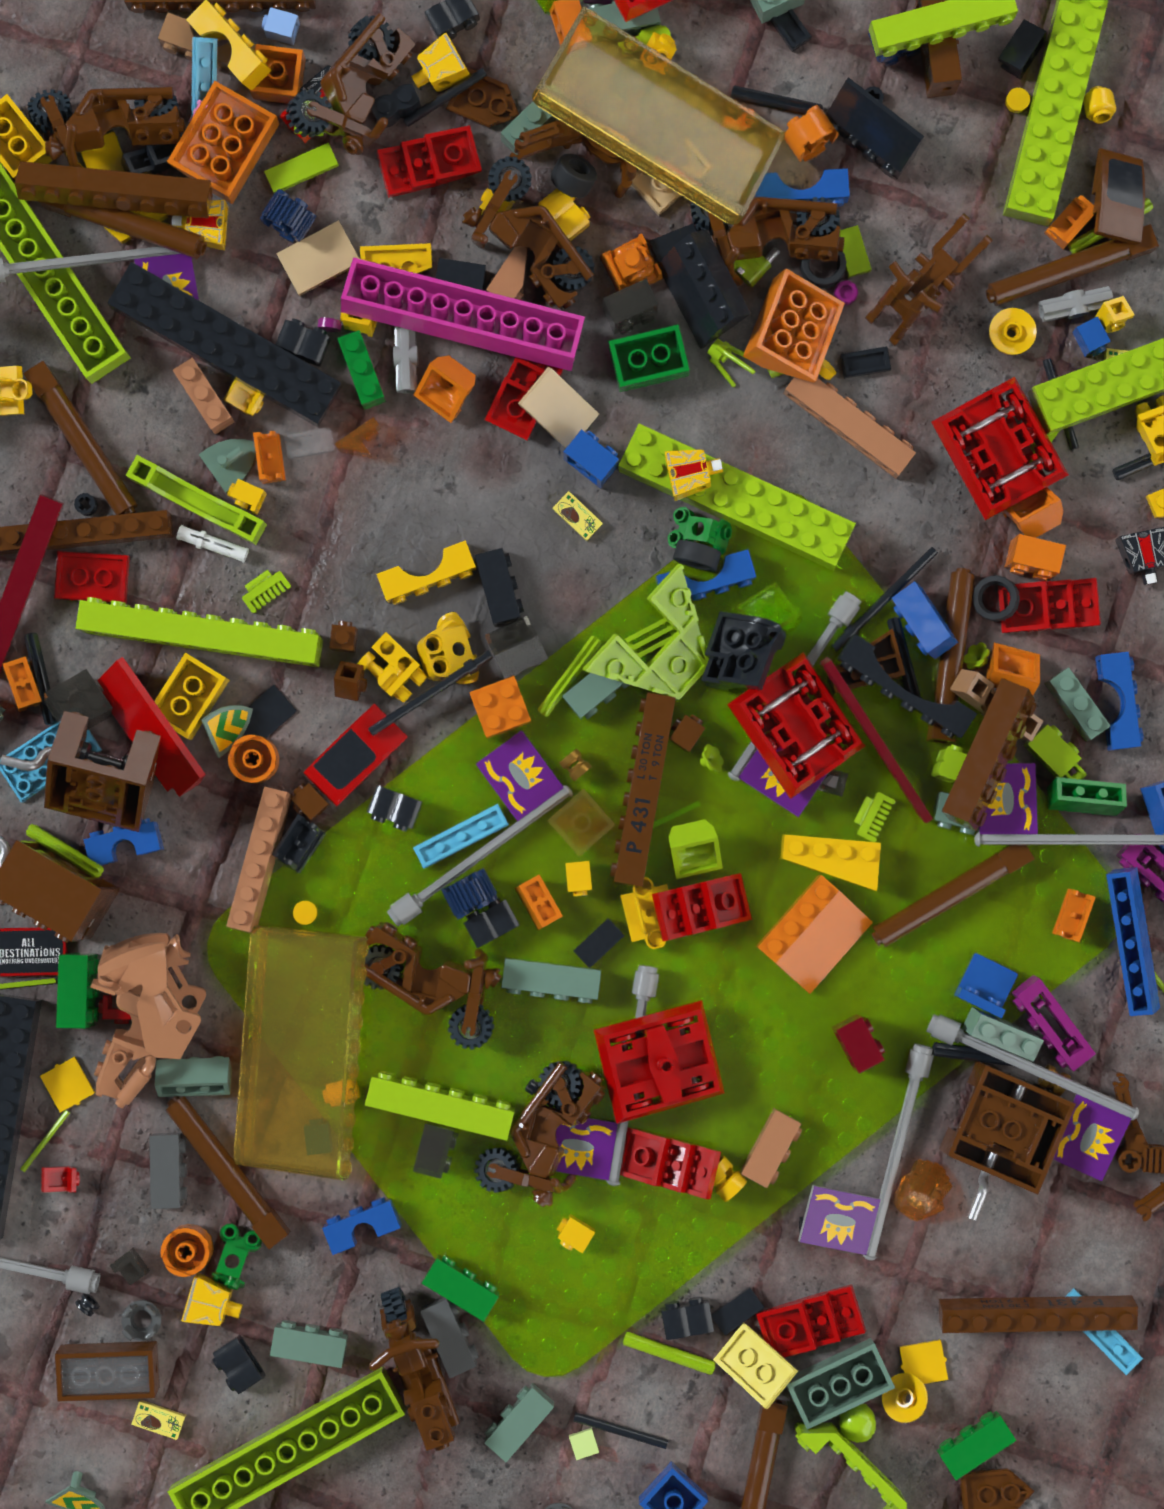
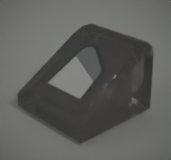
M833 769L827 774L817 790L842 797L848 773Z

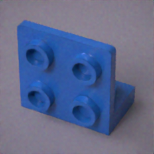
M974 953L954 996L1002 1019L1006 1011L1002 1007L1018 974L978 953Z

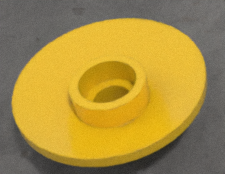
M1007 308L1000 311L994 316L989 326V337L992 344L997 350L1007 355H1018L1027 351L1033 345L1037 334L1033 318L1026 311L1019 308ZM1013 330L1015 336L1009 337L1007 331Z
M900 1373L891 1377L895 1388L882 1394L884 1410L889 1417L897 1422H913L922 1416L927 1407V1389L924 1383L913 1374ZM908 1394H910L911 1401L909 1403H907L905 1400Z

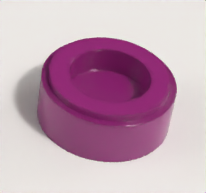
M845 280L838 283L834 290V297L844 302V306L854 303L858 296V288L851 281Z
M319 318L317 327L326 332H340L342 322L334 318Z

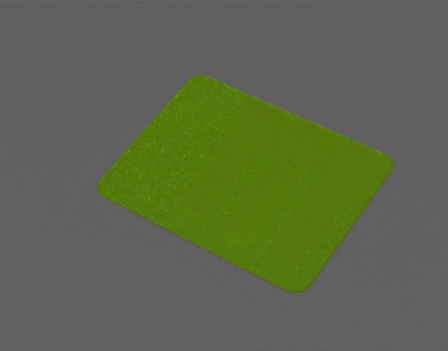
M787 491V492L792 493V494H794V495H796V496H798V497H800V498H802V499L807 500V499H806L805 497H803L802 495H799V494H796V493ZM732 524V536L729 539L726 552L720 557L716 571H704L683 565V573L689 579L698 582L709 581L721 572L725 556L749 549L756 573V578L752 580V585L738 588V585L729 587L728 592L716 595L714 591L707 593L704 599L693 601L691 598V601L695 605L699 620V630L706 644L705 651L720 611L761 617L778 623L785 630L786 639L782 650L775 652L767 676L802 652L808 657L830 623L829 619L831 617L828 615V612L840 595L843 596L845 591L861 601L860 609L850 622L851 625L884 594L883 590L847 545L835 570L832 571ZM696 541V543L704 544L713 548V546L707 542ZM675 560L668 563L517 682L531 723L487 739L479 717L476 714L384 786L386 789L423 802L414 829L408 828L407 832L393 827L395 822L386 819L384 823L371 819L372 814L368 813L367 810L372 800V795L325 832L326 835L300 874L283 865L271 875L256 934L226 927L231 910L230 907L214 923L207 942L208 962L218 981L322 1115L330 1122V1125L389 1200L391 1199L393 1206L434 1259L438 1255L441 1257L447 1255L457 1262L455 1264L462 1270L468 1268L476 1273V1278L484 1283L487 1280L497 1286L496 1291L500 1293L499 1298L484 1323L515 1362L527 1372L543 1377L564 1376L581 1367L899 1114L902 1110L910 1079L908 1077L909 1073L905 1072L910 1049H913L914 1044L932 1048L935 1042L945 1043L931 1037V1033L926 1032L933 1014L937 1016L941 1014L961 1023L960 1028L962 1029L971 1007L982 1010L954 996L974 953H978L1018 974L1002 1007L1006 1010L1002 1019L1013 1023L1025 1013V1011L1021 1012L1013 1003L1015 997L1011 992L1032 975H1035L1052 992L1106 949L1116 937L1106 876L1108 873L1087 846L1027 845L1035 858L1033 861L1013 873L1007 874L888 947L878 946L871 936L874 932L872 927L994 855L995 852L1007 845H980L978 847L974 842V837L978 832H975L974 835L961 833L959 827L951 826V829L937 827V822L935 821L924 823L918 817L840 694L833 695V697L866 746L827 774V776H839L836 789L824 786L821 783L798 818L742 780L734 781L728 776V771H732L751 740L727 704L748 689L732 688L730 691L710 688L701 681L702 674L680 700L675 699L671 727L678 717L683 719L685 715L690 717L693 714L703 721L702 726L705 727V730L691 751L687 753L669 740L674 733L670 728L644 877L651 879L654 887L667 884L668 890L741 873L752 920L668 940L663 947L657 949L649 948L645 939L632 942L620 895L632 893L633 889L632 886L613 883L614 877H610L612 862L617 863L618 854L614 853L616 839H621L623 830H619L618 827L620 816H625L627 806H622L624 793L630 792L631 783L627 782L629 768L634 769L635 759H631L633 745H638L639 736L635 735L637 721L642 722L643 713L639 712L641 698L646 699L647 692L659 693L632 685L626 689L621 686L614 692L617 696L607 704L604 702L600 703L596 707L598 712L588 720L585 716L580 720L563 698H561L548 717L539 713L538 708L591 636L597 637L602 642L595 652L596 654L613 634H617L627 644L625 638L664 618L646 598L658 586L656 582L657 575L671 572L677 564H681ZM891 600L859 631V637L871 643L889 631L887 620L899 617L893 609L895 605ZM902 618L901 623L921 698L934 702L939 661L937 658L934 659L929 654L925 656L917 645L920 642L917 636H911L905 627L908 623L905 618ZM664 624L633 640L632 643L634 645L667 627ZM845 626L837 629L813 665L831 694L832 691L827 673L821 666L820 661L828 657L835 666L841 663L837 660V657L845 646L836 652L831 645L843 634ZM670 632L636 649V651L640 653L670 637ZM661 648L640 659L647 665ZM797 669L792 672L794 676L796 675ZM582 670L567 692L590 673ZM902 677L892 679L905 689ZM873 684L872 687L866 686L851 690L932 816L938 793L944 792L949 794L954 783H947L931 775L934 764H937L936 758L939 751L951 745L927 742L928 724L920 719L922 715L915 710L913 713L905 710L900 706L902 703L895 697L892 700L880 693L881 688ZM806 693L810 700L816 699L815 695ZM959 697L960 703L977 713L963 737L956 738V742L952 744L964 748V753L968 754L984 717L977 709ZM828 718L827 720H825V722H826V724L828 725L829 728H830L829 722L831 721L830 718ZM522 730L562 786H568L572 790L573 795L563 800L447 885H452L484 868L497 892V897L500 898L501 902L507 901L520 926L477 948L464 925V922L468 921L466 916L457 920L441 889L423 902V906L420 907L423 911L407 924H401L397 927L387 913L391 908L390 905L408 892L411 896L419 894L517 822L479 770L476 763ZM706 744H710L712 747L716 746L724 760V764L721 766L722 771L716 773L714 770L710 771L707 766L703 767L700 764V759L703 758L702 752ZM575 749H578L582 754V759L588 761L592 768L576 781H573L569 771L563 769L559 762ZM1014 756V758H1013L1011 761L1008 760L1007 763H1020V762H1019V761L1016 759V757ZM1036 784L1038 834L1077 835L1058 810L1048 809L1047 796ZM880 792L895 800V804L891 805L892 809L888 810L889 815L878 811V813L887 817L885 821L875 816V818L884 822V825L880 826L882 830L877 831L870 827V829L879 833V836H874L877 839L876 843H881L877 891H872L780 859L782 835L871 842L857 835L860 825L854 823L865 797L874 799L875 794ZM496 804L499 805L509 824L508 826L423 869L413 847ZM706 819L715 828L718 836L723 869L676 879L668 838L671 828ZM589 861L592 890H587L588 895L573 896V892H568L565 863ZM540 874L563 917L537 930L515 888ZM818 875H822L873 923L812 993L809 994L762 953L756 945ZM1067 889L1077 890L1083 894L1096 897L1080 943L1052 934ZM310 901L316 905L318 915L314 922L303 925L294 919L293 909L297 903ZM486 905L478 910L480 913L488 910L489 908ZM607 918L625 935L590 968L601 970L598 1000L593 999L592 1003L578 1002V997L569 996L568 1000L554 999V994L545 993L544 997L530 996V991L521 990V994L506 993L507 988H502L505 958L589 968L573 950ZM380 922H388L398 929L397 932L403 936L408 935L418 942L417 945L422 947L420 965L427 970L436 969L446 961H452L464 966L466 960L477 958L475 956V950L482 949L488 956L486 970L491 968L501 969L498 974L502 977L495 988L491 986L488 990L484 988L483 1009L485 1011L488 1009L490 1011L489 1016H493L492 1024H494V1029L492 1030L491 1037L480 1048L476 1047L473 1050H470V1047L463 1049V1045L459 1044L457 1046L455 1044L456 1040H452L450 1038L452 1034L448 1032L449 1020L459 1007L467 1004L469 992L435 1013L425 1015L386 989H371V985L366 986L364 984V979L360 980L359 976L361 974L355 970L358 966V960L361 958L360 956L369 947L376 944L380 945V943H375L367 948L364 947L368 940L365 938V935L372 925L376 927ZM374 957L372 959L374 961H377L379 958ZM406 961L401 964L403 965V970L401 971L402 974L400 976V978L402 979L404 978L403 972L405 969ZM639 965H646L658 968L657 974H659L656 997H651L650 1001L647 1002L645 1015L702 1000L725 1094L629 1120L627 1127L721 1151L720 1157L725 1156L733 1165V1171L739 1172L773 1108L798 1120L801 1123L799 1128L802 1129V1132L796 1142H791L788 1148L791 1150L790 1155L785 1163H780L777 1169L779 1175L773 1185L769 1184L766 1188L743 1176L747 1183L727 1202H724L715 1192V1186L713 1187L711 1199H703L664 1187L649 1185L621 1175L619 1176L621 1183L618 1186L609 1185L607 1180L575 1175L576 1181L568 1191L559 1194L553 1192L552 1206L546 1205L542 1207L533 1200L534 1195L532 1191L536 1188L514 1184V1187L494 1193V1191H487L486 1187L482 1188L480 1186L481 1181L476 1180V1177H478V1173H474V1169L478 1167V1165H475L476 1160H480L479 1156L485 1153L486 1150L503 1147L506 1150L513 1151L512 1154L517 1155L519 1158L517 1162L521 1163L519 1168L528 1170L510 1132L506 1141L365 1106L371 1077L375 1073L385 1070L395 1073V1078L402 1079L404 1076L418 1079L417 1083L426 1085L427 1082L440 1084L443 1090L449 1091L451 1087L465 1091L464 1095L473 1097L474 1093L488 1096V1101L497 1103L498 1099L512 1102L511 1106L515 1107L512 1126L535 1095L525 1091L526 1085L531 1079L541 1082L540 1074L544 1073L543 1069L553 1062L569 1061L576 1064L577 1068L581 1069L582 1072L595 1071L604 1079L602 1082L606 1084L593 1030L635 1018L638 1003L636 994L632 993L635 970H638ZM855 1014L868 1018L874 1029L871 1032L872 1037L881 1042L886 1052L882 1054L885 1059L884 1061L860 1074L853 1070L831 1028ZM666 1023L662 1024V1025L665 1027L666 1030H669V1029H671V1028H674V1027H666ZM480 1027L478 1030H476V1035H479L481 1033ZM467 1028V1034H470L471 1028L470 1030ZM953 1042L954 1045L968 1046L961 1042ZM934 1055L928 1078L923 1077V1080L920 1081L916 1099L965 1060ZM347 1078L357 1080L361 1097L355 1099V1102L337 1107H332L331 1103L326 1104L323 1090L327 1089V1084ZM606 1087L604 1090L605 1096L598 1105L594 1104L589 1110L591 1112L589 1118L616 1122ZM495 1158V1159L493 1160V1161H494L493 1163H498V1162H501V1161H498V1160H500V1159H496V1158ZM490 1168V1172L495 1173V1169ZM555 1172L550 1178H557L562 1183L569 1174ZM570 1214L595 1229V1234L583 1254L574 1248L570 1251L560 1244L561 1240L558 1239L559 1231L556 1229L563 1217L568 1219Z

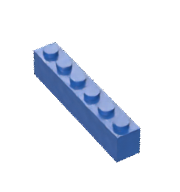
M1138 868L1114 869L1106 874L1129 1015H1152L1160 1009V1002Z

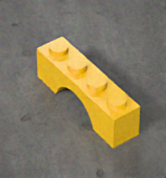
M205 0L186 20L203 38H217L218 41H230L232 55L227 67L242 84L252 91L272 71L266 64L268 59L259 50L255 52L251 48L254 43L245 34L241 36L238 33L240 27L231 18L227 20L224 17L226 12L218 3L212 5L208 0Z
M465 540L444 548L443 558L439 567L429 575L412 576L403 571L399 566L376 575L386 601L396 605L406 601V596L414 593L415 596L428 593V588L435 585L441 588L451 584V579L457 577L460 580L473 575L472 571L477 569Z

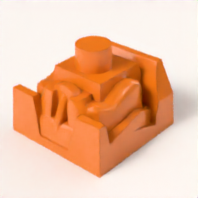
M642 233L637 238L600 256L621 299L663 279L662 272L658 264L655 263Z
M449 355L437 357L429 364L414 396L452 423L461 412V407L466 397L474 387L476 375Z
M1046 487L1007 508L1002 513L1005 518L1009 517L1024 535L1037 538L1061 524L1063 507L1061 499Z
M994 642L987 666L986 678L994 684L993 688L997 689L1001 678L1028 688L1031 694L1034 695L1040 684V654Z

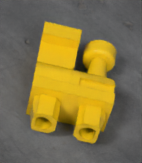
M1164 395L1156 399L1155 404L1157 408L1151 410L1148 403L1145 402L1137 405L1135 408L1136 428L1148 447L1154 466L1164 463Z
M385 632L371 648L389 664L384 669L374 662L375 656L370 651L357 664L364 665V670L368 669L377 679L379 686L392 698L394 696L405 703L412 693L404 684L411 679L420 687L427 679V676L420 669L421 665Z

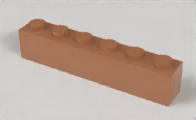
M819 375L814 383L796 377L793 378L783 393L785 396L895 479L916 454L913 451L914 447L909 442L897 439L892 429L885 425L883 427L875 422L876 418L867 411H860L856 408L857 404L849 397L843 398L837 393L838 389L828 382L825 384L819 380Z
M268 787L263 789L226 927L256 934L276 861L272 853L281 841L293 798L288 792Z

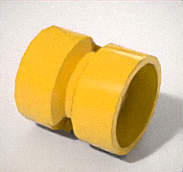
M722 1156L719 1160L714 1186L718 1196L724 1202H727L745 1186L747 1180L739 1171H733L731 1162L725 1156Z

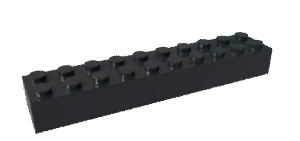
M133 262L129 264L107 302L112 310L232 379L238 380L252 390L263 394L267 399L316 427H319L341 389V382Z
M1 993L0 1240L4 1236L42 1004L40 999Z

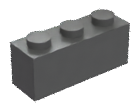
M153 1133L149 1136L151 1209L181 1208L184 1202H187L188 1197L187 1187H183V1177L187 1176V1164L183 1163V1153H186L187 1148L186 1139H182V1133Z
M444 1297L423 1306L420 1310L432 1339L439 1340L440 1344L436 1349L449 1378L476 1367V1359L479 1358V1354L475 1345H470L467 1336H469V1332L465 1323H460L457 1314L460 1313L458 1306Z

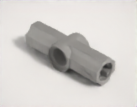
M1109 286L1089 291L1081 289L1065 293L1061 297L1040 301L1038 303L1040 318L1043 322L1065 317L1074 319L1085 316L1089 312L1099 311L1103 302L1113 299L1112 290H1110Z
M394 326L395 346H393L394 367H396L397 393L412 394L418 387L417 367L419 366L418 346L416 345V331Z

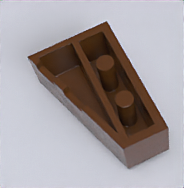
M892 628L870 644L876 647L873 652L881 667L891 679L904 676L905 671ZM841 663L835 666L850 690L869 686L860 680L861 675L854 670L852 673L847 672L839 666ZM828 677L832 695L839 694L836 687Z

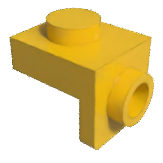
M234 380L223 400L246 415L253 416L261 410L264 404L262 401L264 395L252 390L240 381Z

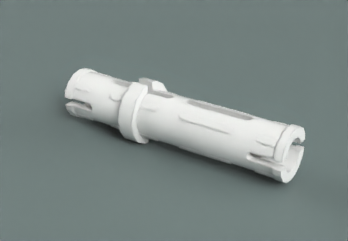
M183 525L179 527L176 539L194 544L198 549L205 548L243 563L246 561L249 548L207 535L206 531L202 530L199 532Z

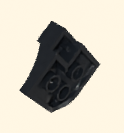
M720 611L705 652V656L709 660L701 681L710 688L730 691L732 688L762 690L775 652L782 650L786 639L785 630L772 620Z

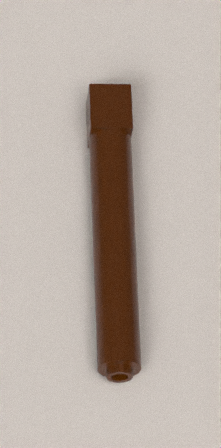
M38 201L46 210L70 218L74 216L198 259L200 255L203 256L207 248V242H205V238L202 235L130 210L124 211L120 209Z
M1149 224L1143 226L1142 240L1138 245L1112 239L990 283L986 290V296L989 303L999 306L1121 261H1129L1152 253L1159 245L1152 226Z
M41 361L24 372V376L32 384L33 390L48 409L116 515L136 513L135 509L138 504L67 397L50 367L44 361Z
M957 568L955 572H951L945 623L959 643L940 655L934 703L951 705L952 701H959V696L952 692L950 688L961 669H963L975 578V575L970 573L971 570L966 568ZM935 723L933 726L928 725L927 742L951 745L956 742V737L953 740L941 733L942 728Z
M1007 845L995 852L994 855L872 927L874 932L871 936L878 946L883 945L886 948L1007 874H1011L1033 861L1035 858L1027 845Z
M175 1096L166 1103L168 1108L165 1110L242 1210L251 1222L253 1230L270 1250L289 1235L290 1229L277 1212L269 1207L185 1096L181 1098Z
M775 1399L768 1409L760 1404L757 1431L741 1509H766L780 1435L783 1433L788 1408L785 1400Z

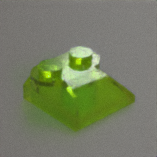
M776 581L736 606L739 614L761 617L778 623L785 630L786 635L794 631L802 621L801 615Z

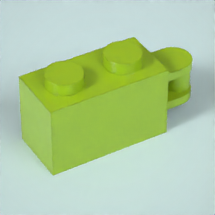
M1048 724L1043 725L1038 730L1033 741H1027L1023 745L1055 778L1064 777L1082 780L1087 776L1086 772L1077 764L1082 759L1078 755L1079 750L1071 742L1067 744L1061 738L1063 735L1061 731L1054 725L1051 727ZM1072 767L1076 771L1073 776L1068 773Z

